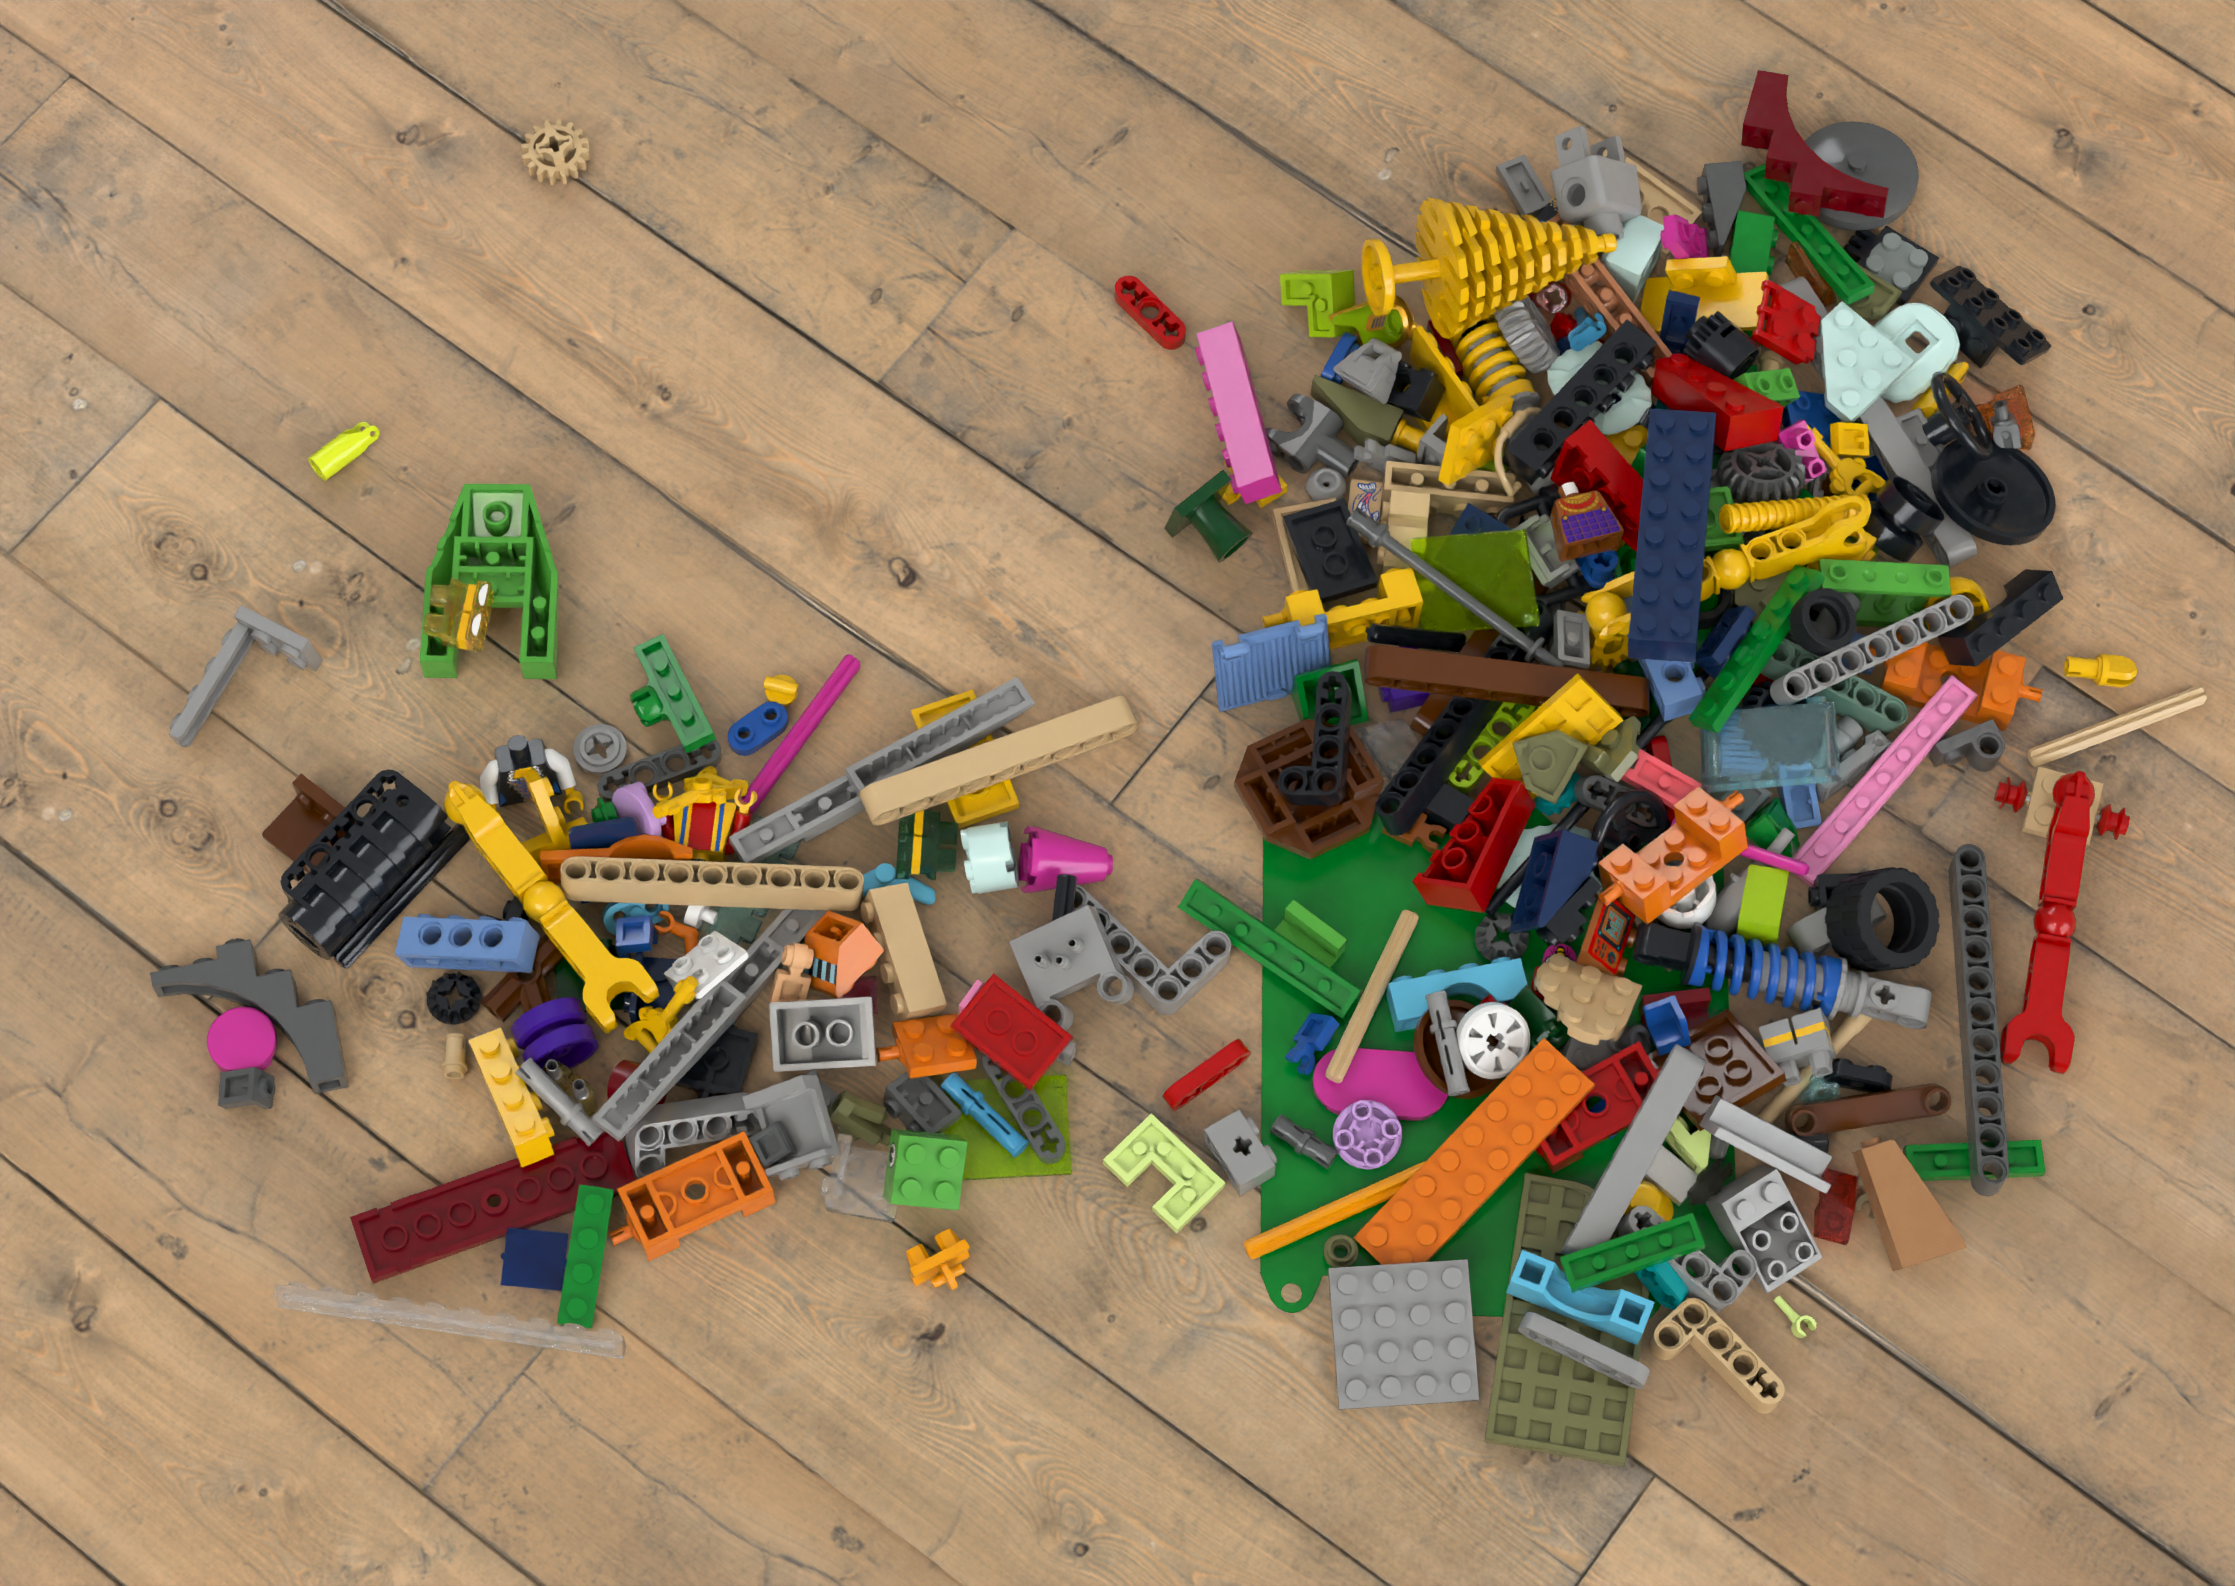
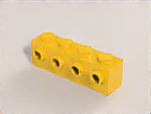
M500 1027L468 1040L477 1066L521 1167L523 1168L554 1155L549 1138L555 1135L548 1117L540 1118L538 1111L543 1109L540 1099L534 1091L529 1092L526 1083L515 1074L521 1068V1065L517 1066L514 1059L520 1055L513 1038L506 1039Z

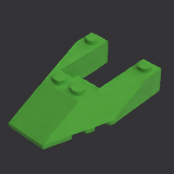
M464 484L450 515L449 525L436 547L437 552L434 559L426 570L420 648V665L424 678H458L459 646L457 634L469 584L477 585L480 592L482 586L488 584L484 605H480L478 600L477 608H523L520 666L523 678L557 679L558 572L530 484Z

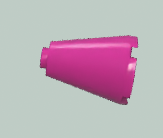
M1027 826L1024 829L1023 834H1029L1027 843L1021 842L1019 852V880L1026 881V886L1020 887L1022 892L1035 893L1056 889L1057 876L1059 874L1076 876V885L1104 881L1106 875H1111L1113 856L1108 854L1105 847L1036 826Z

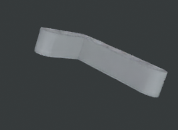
M1076 885L1075 900L1081 905L1078 908H1074L1073 911L1086 905L1096 908L1112 947L1123 945L1128 949L1124 954L1115 953L1124 975L1132 980L1134 990L1160 1014L1171 1015L1177 1012L1229 963L1231 952L1229 937L1221 931H1210L1170 968H1167L1084 888ZM1216 946L1224 952L1220 955H1212L1207 949ZM1144 967L1151 970L1152 974L1142 977L1136 974L1135 971ZM1193 968L1200 975L1191 978L1186 976L1183 971ZM1169 990L1175 993L1176 997L1166 1000L1160 997L1159 993Z

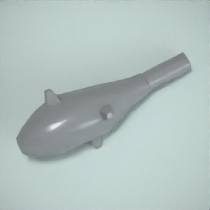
M1784 827L1767 850L1781 854L1795 835ZM1756 860L1751 863L1753 865L1773 868L1771 865ZM1748 867L1737 874L1732 873L1730 875L1731 880L1716 896V906L1709 919L1704 922V926L1707 929L1714 931L1718 929L1723 930L1726 936L1737 934Z

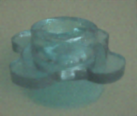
M1813 1074L1810 1077L1808 1088L1801 1092L1800 1099L1803 1103L1837 1098V1095L1840 1093V1086L1836 1082L1830 1083L1824 1080L1823 1076L1815 1077ZM1822 1090L1823 1094L1818 1096V1091Z

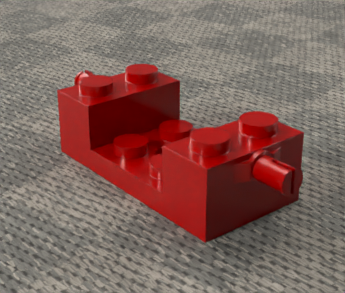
M1640 1041L1582 1072L1595 1084V1087L1534 1150L1544 1158L1552 1174L1583 1158L1584 1151L1630 1126L1662 1068L1655 1069ZM1599 1096L1603 1098L1606 1102V1108L1600 1113L1590 1112L1586 1107V1102L1590 1097Z

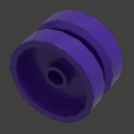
M573 997L559 998L538 1005L521 1015L511 1027V1032L518 1048L525 1050L522 1054L524 1062L531 1057L545 1073H547L546 1063L549 1060H555L558 1063V1067L565 1072L586 1061L599 1047L592 1027L585 1024L587 1017L580 1000Z

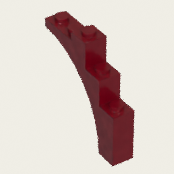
M1758 70L1743 122L1741 145L1768 150L1764 178L1792 183L1788 212L1819 217L1821 208H1827L1835 211L1884 218L1889 188L1863 182L1842 173L1823 161L1804 142L1795 129L1789 114L1787 103L1789 75Z

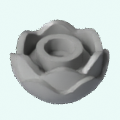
M1329 467L1315 470L1310 474L1306 482V492L1309 493L1313 501L1331 498L1340 500L1346 491V481L1343 475Z

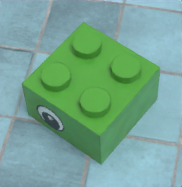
M892 1129L883 1198L890 1204L959 1210L968 1141L959 1135Z

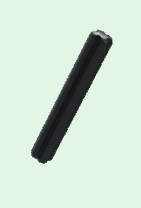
M1373 623L1365 629L1367 640L1371 643L1460 652L1466 644V636L1463 633Z

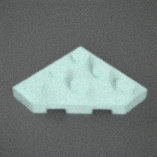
M1843 301L1820 322L1819 334L1822 342L1821 360L1825 381V407L1844 423H1853L1912 367L1914 361Z

